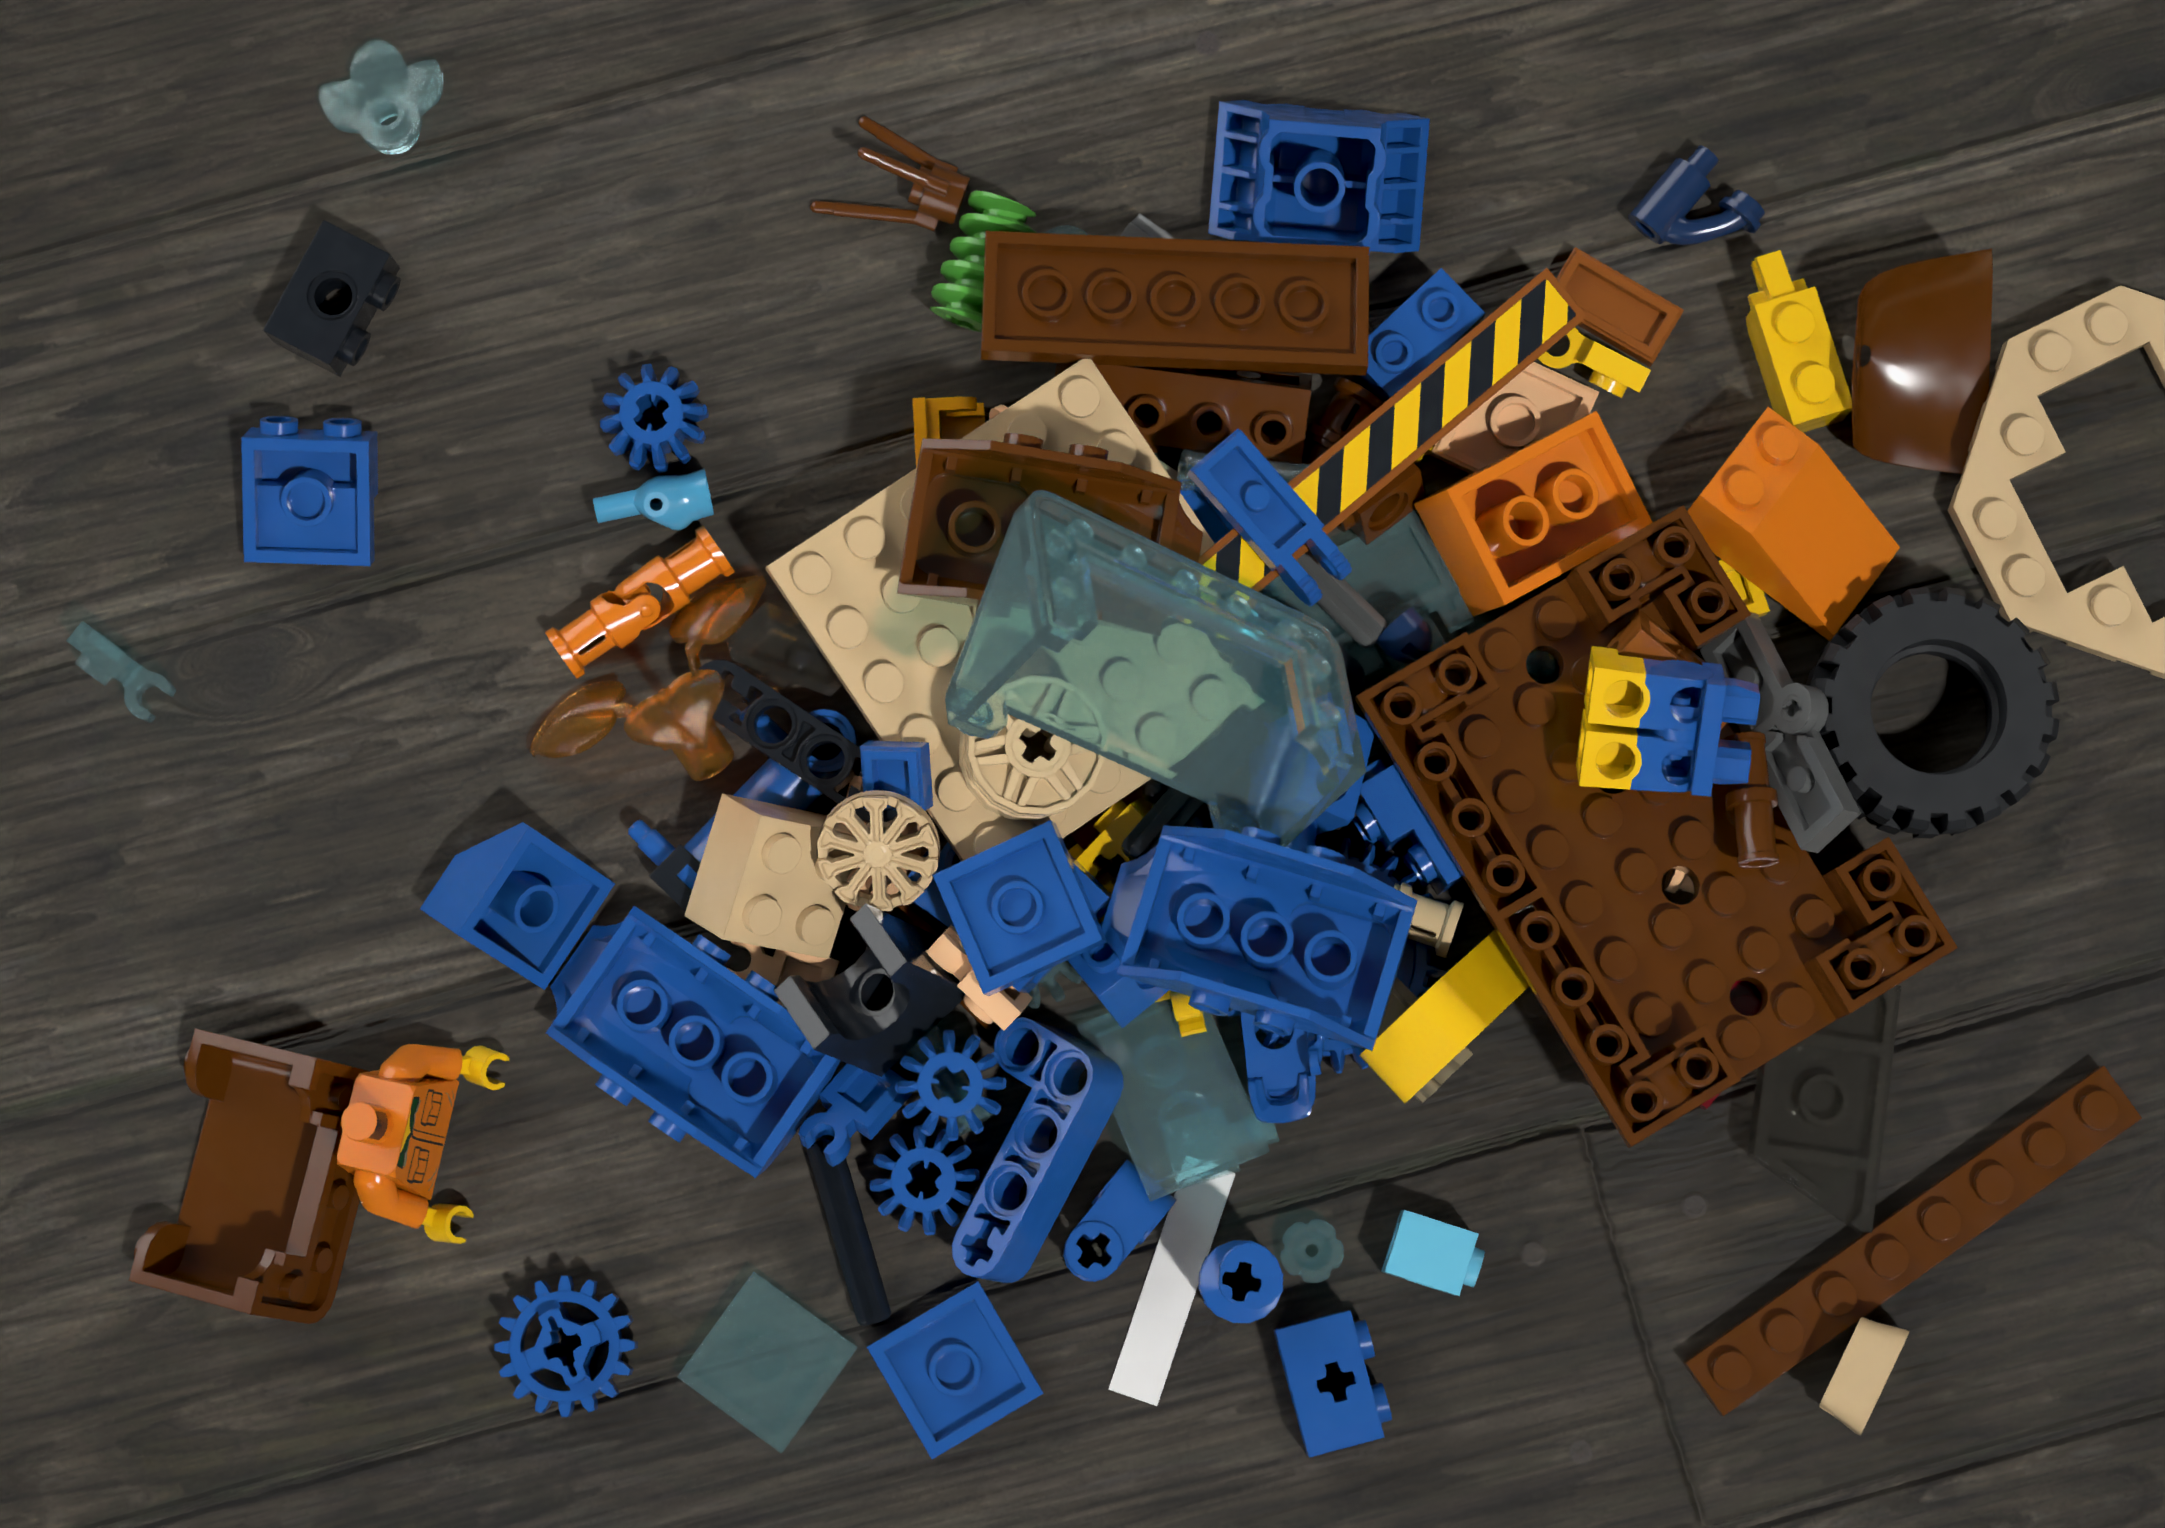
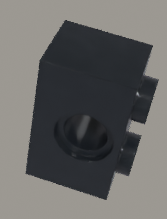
M323 220L263 331L275 344L341 377L347 364L355 366L365 353L371 337V333L366 331L377 309L385 311L394 300L401 283V278L396 276L400 267L391 254ZM341 288L352 291V301L346 311L338 315H328L323 312L324 300L330 292Z

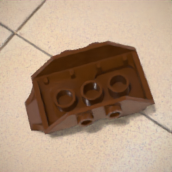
M1005 433L1003 442L993 440L922 438L897 594L976 607V618L999 623H1014L1015 614L1042 618L1040 628L1065 634H1080L1081 625L1157 637L1159 624L1179 611L1192 607L1203 532L1191 522L1180 504L1179 496L1182 482L1123 462L1108 460L1109 451L1103 448L1071 444L1069 446V453L1042 449L1043 439L1025 434Z

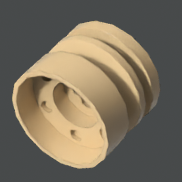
M1026 676L1001 685L971 712L960 735L959 766L967 788L986 809L1009 820L1038 821L1063 812L1073 806L1093 788L1105 763L1106 735L1097 710L1078 689L1056 678ZM1037 732H1041L1047 737L1043 749L1050 757L1047 760L1039 756L1030 763L1022 756L1026 745L1019 738L1021 734L1031 738Z

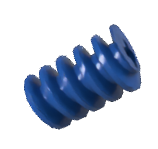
M1233 1240L1217 1246L1205 1257L1199 1271L1198 1289L1204 1304L1216 1316L1232 1323H1251L1264 1318L1276 1307L1283 1292V1273L1277 1258L1266 1247L1253 1241ZM1239 1262H1243L1249 1265L1248 1276L1257 1279V1287L1255 1291H1244L1241 1300L1231 1299L1232 1288L1222 1284V1277L1225 1272H1236Z

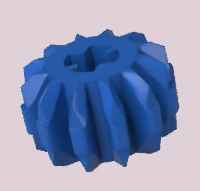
M644 364L641 367L643 383L635 385L631 377L623 373L618 377V381L626 392L625 396L622 397L614 393H606L604 395L603 403L605 406L617 412V414L601 419L600 427L605 433H618L609 444V448L615 456L624 454L632 449L629 456V464L633 469L640 470L645 465L649 454H651L655 469L658 473H663L668 468L667 453L674 451L678 460L683 464L691 460L688 450L682 444L684 440L695 444L704 443L706 439L704 431L690 423L708 418L709 412L705 404L691 403L700 392L694 381L684 383L677 388L680 377L677 368L668 367L660 382H657L652 365ZM654 406L657 412L661 413L662 407L667 408L663 412V417L666 421L663 428L655 431L652 425L648 424L646 430L642 429L646 424L643 412L646 409Z
M945 1030L942 1038L944 1053L937 1055L932 1042L927 1037H923L918 1040V1045L929 1059L923 1066L909 1056L902 1058L901 1066L908 1071L919 1074L918 1082L899 1081L895 1084V1090L900 1094L919 1092L920 1099L908 1104L902 1110V1113L909 1119L915 1117L927 1107L931 1113L922 1125L921 1132L923 1134L931 1136L936 1129L939 1118L943 1117L947 1118V1139L949 1141H957L959 1137L957 1118L965 1116L970 1129L975 1134H979L984 1130L982 1122L973 1112L977 1105L989 1114H999L1001 1106L996 1101L983 1097V1089L997 1091L1005 1089L1006 1079L1002 1077L982 1078L981 1072L994 1067L999 1062V1057L995 1052L984 1056L977 1063L971 1060L979 1048V1037L971 1035L966 1041L961 1054L955 1052L956 1038L954 1031ZM948 1068L953 1075L964 1072L968 1076L970 1086H962V1090L968 1093L962 1101L954 1103L949 1096L942 1097L939 1100L934 1096L932 1085H940L939 1080L934 1079L940 1070Z
M922 1125L914 1127L913 1132L915 1149L909 1150L904 1139L898 1134L890 1137L889 1141L892 1147L901 1155L897 1162L885 1155L876 1154L873 1160L874 1164L880 1168L891 1170L892 1175L891 1179L871 1180L870 1189L875 1192L893 1189L895 1196L884 1201L878 1207L881 1215L887 1216L893 1213L901 1204L904 1205L906 1209L899 1220L898 1228L908 1232L913 1225L916 1213H923V1230L925 1235L929 1236L936 1233L937 1226L934 1216L936 1211H941L944 1219L950 1226L955 1227L960 1223L958 1214L948 1204L954 1198L963 1205L970 1207L974 1196L957 1190L958 1182L978 1181L980 1173L977 1169L956 1171L955 1165L967 1159L972 1153L967 1145L958 1147L947 1157L943 1154L950 1142L947 1139L946 1129H942L938 1133L934 1147L928 1148L927 1135L921 1132ZM921 1162H924V1168L927 1170L930 1169L932 1163L935 1164L942 1173L935 1181L939 1192L929 1199H926V1193L923 1191L916 1198L908 1188L915 1180L911 1169Z

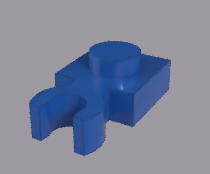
M847 1063L819 1094L822 1105L827 1109V1112L814 1114L801 1125L798 1134L802 1145L809 1149L819 1137L831 1135L834 1139L823 1152L827 1163L832 1167L840 1164L849 1154L851 1148L850 1138L856 1131L872 1140L912 1095V1093L900 1094L895 1090L897 1082L907 1080L891 1069L880 1077Z

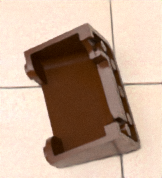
M195 1028L190 1049L184 1059V1073L186 1083L191 1092L201 1097L210 1098L178 1221L177 1223L167 1221L156 1222L139 1238L134 1250V1262L129 1281L250 1315L305 1324L317 1323L331 1308L336 1295L360 1202L353 1183L354 1175L337 1165V1152L343 1132L341 1117L344 1110L349 1106L355 1079L359 1073L370 1071Z

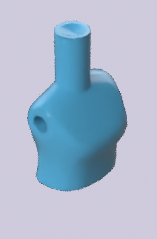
M705 468L685 475L656 476L647 480L636 490L593 498L598 523L642 514L646 518L667 528L679 531L688 527L693 521L714 515Z

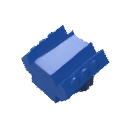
M1247 100L1219 101L1208 234L1231 240L1364 246L1369 247V255L1370 251L1385 253L1419 251L1430 118L1407 113L1381 114L1362 109H1344V111L1305 108V106L1288 103L1261 104Z

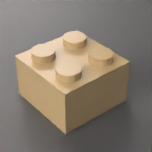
M722 793L684 916L723 940L829 959L846 902L842 901L834 893V890L828 883H825L817 865V841L827 815ZM842 823L835 824L834 829L836 832L855 837L846 825ZM835 848L828 849V855L832 858L849 853ZM852 869L838 873L837 875L844 882H847V878Z

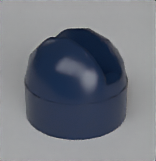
M1411 607L1382 632L1376 643L1394 660L1400 663L1412 664L1422 658L1419 649L1424 652L1430 651L1433 644L1432 630L1427 621Z

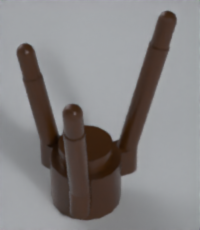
M862 116L858 121L861 128L921 165L918 170L867 147L859 148L857 153L859 158L913 182L908 202L918 205V210L826 201H813L810 205V209L814 213L915 224L935 232L939 220L954 225L970 178L957 173L958 167L936 159L885 126H881L869 117Z

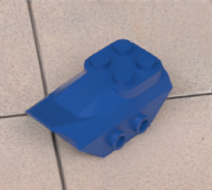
M1163 825L1158 844L1137 859L1121 864L1101 927L1107 940L1106 943L1113 949L1120 961L1117 975L1190 996L1188 1003L1190 1006L1209 1014L1227 1016L1228 1010L1231 1008L1254 1015L1253 1024L1276 1034L1289 1036L1292 1034L1293 1028H1297L1364 1049L1373 1050L1392 993L1418 900L1355 867L1345 865V857L1336 851L1313 845L1307 846L1306 852L1281 846V838L1276 834L1255 827H1243L1240 834L1227 829Z
M633 906L624 921L607 926L593 925L550 987L556 1002L557 1017L546 1034L602 1075L595 1085L625 1106H628L633 1097H636L652 1108L654 1112L648 1122L679 1143L688 1133L754 1178L758 1177L789 1144L820 1099L819 1094L829 1084L840 1060L812 1048L787 1009L777 1003L779 998L774 992L777 988L775 985L753 970L745 980L724 967L731 955L699 934L691 944L636 906Z

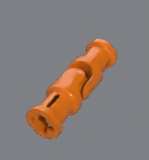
M703 525L695 530L696 538L664 559L659 555L620 582L615 591L602 593L591 600V609L560 630L552 627L545 632L577 679L585 674L584 667L608 650L614 646L623 649L639 636L641 630L655 626L690 603V595L717 576L722 574L725 577H729L735 573ZM646 583H654L662 587L663 596L660 603L651 595L650 588Z

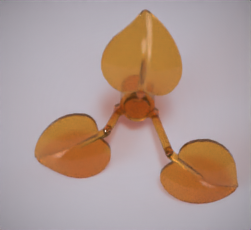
M764 575L734 578L714 584L692 596L690 603L678 610L671 622L669 633L675 642H687L685 653L691 672L678 677L667 688L660 689L658 694L643 700L635 707L627 702L621 703L625 697L626 688L619 681H600L577 689L562 699L544 718L532 740L531 750L529 751L533 757L538 754L546 758H563L579 754L601 741L614 727L617 718H626L624 730L631 740L645 745L661 747L663 751L672 749L691 779L695 781L706 780L724 770L732 761L734 750L712 719L724 692V680L715 670H698L702 666L699 653L703 644L712 645L720 643L735 633L745 623L755 609L767 585Z

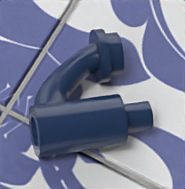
M1699 145L1687 161L1681 158L1675 159L1628 215V219L1640 233L1657 244H1662L1666 241L1678 245H1693L1728 235L1741 228L1749 233H1756L1761 227L1759 221L1765 215V211L1751 196L1741 190H1735L1730 197L1724 196L1719 202V207L1723 213L1694 220L1685 218L1710 187L1706 176L1719 162L1713 152Z

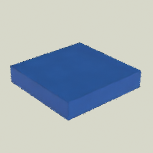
M1051 820L933 875L984 995L991 996L1107 942L1058 827Z
M979 1281L867 1347L931 1459L936 1458L1044 1394Z

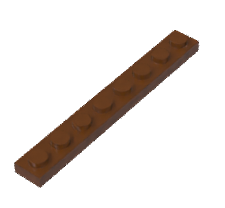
M2097 1067L1689 1357L1683 1364L1720 1416H1725L1856 1323L1861 1317L1870 1313L2137 1123L2142 1117L2106 1067Z

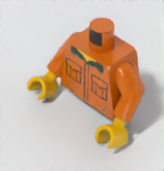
M407 1044L398 1048L380 1065L379 1070L359 1073L354 1082L349 1106L344 1110L341 1117L343 1132L337 1152V1165L354 1175L353 1183L362 1206L368 1212L414 1229L424 1225L427 1236L433 1241L456 1244L466 1242L467 1239L453 1235L450 1222L453 1216L474 1218L472 1210L467 1206L442 1203L429 1207L428 1200L432 1199L459 1081L457 1079L459 1075L462 1074L471 1083L491 1090H499L505 1086V1082L487 1077L486 1071L489 1064L496 1059L509 1061L510 1058L506 1054L484 1046H474L463 1056L458 1048Z

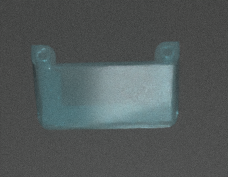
M1045 490L1034 491L1013 513L946 690L945 703L949 725L956 727L966 735L989 739L994 738L1007 725L1008 714L1207 803L1213 829H1227L1240 834L1243 827L1263 829L1281 838L1280 845L1284 847L1291 843L1366 773L1343 655L1332 633L1321 623L1054 493Z

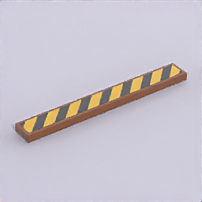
M1545 268L1288 484L1325 525L1322 528L1325 534H1329L1588 316L1549 269ZM1233 528L1199 557L1192 607L1179 611V613L1197 635L1203 639V625L1206 613L1215 596L1226 594L1231 588L1255 596L1279 576L1277 569L1272 572ZM1305 543L1292 554L1296 560L1309 550L1307 544Z

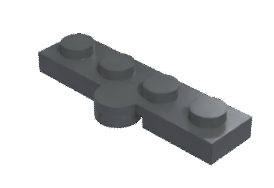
M1751 613V616L1703 646L1700 652L1705 662L1722 664L1725 677L1758 684L1760 704L1756 724L1737 725L1741 733L1761 732L1765 734L1770 787L1777 790L1778 806L1800 849L1819 853L1856 819L1861 812L1819 733L1828 717L1829 705L1825 694L1816 687L1793 683L1759 615Z

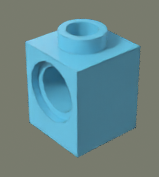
M1400 1210L1381 1272L1454 1296H1460L1463 1284L1470 1287L1475 1286L1485 1250L1475 1247L1478 1233L1407 1210Z

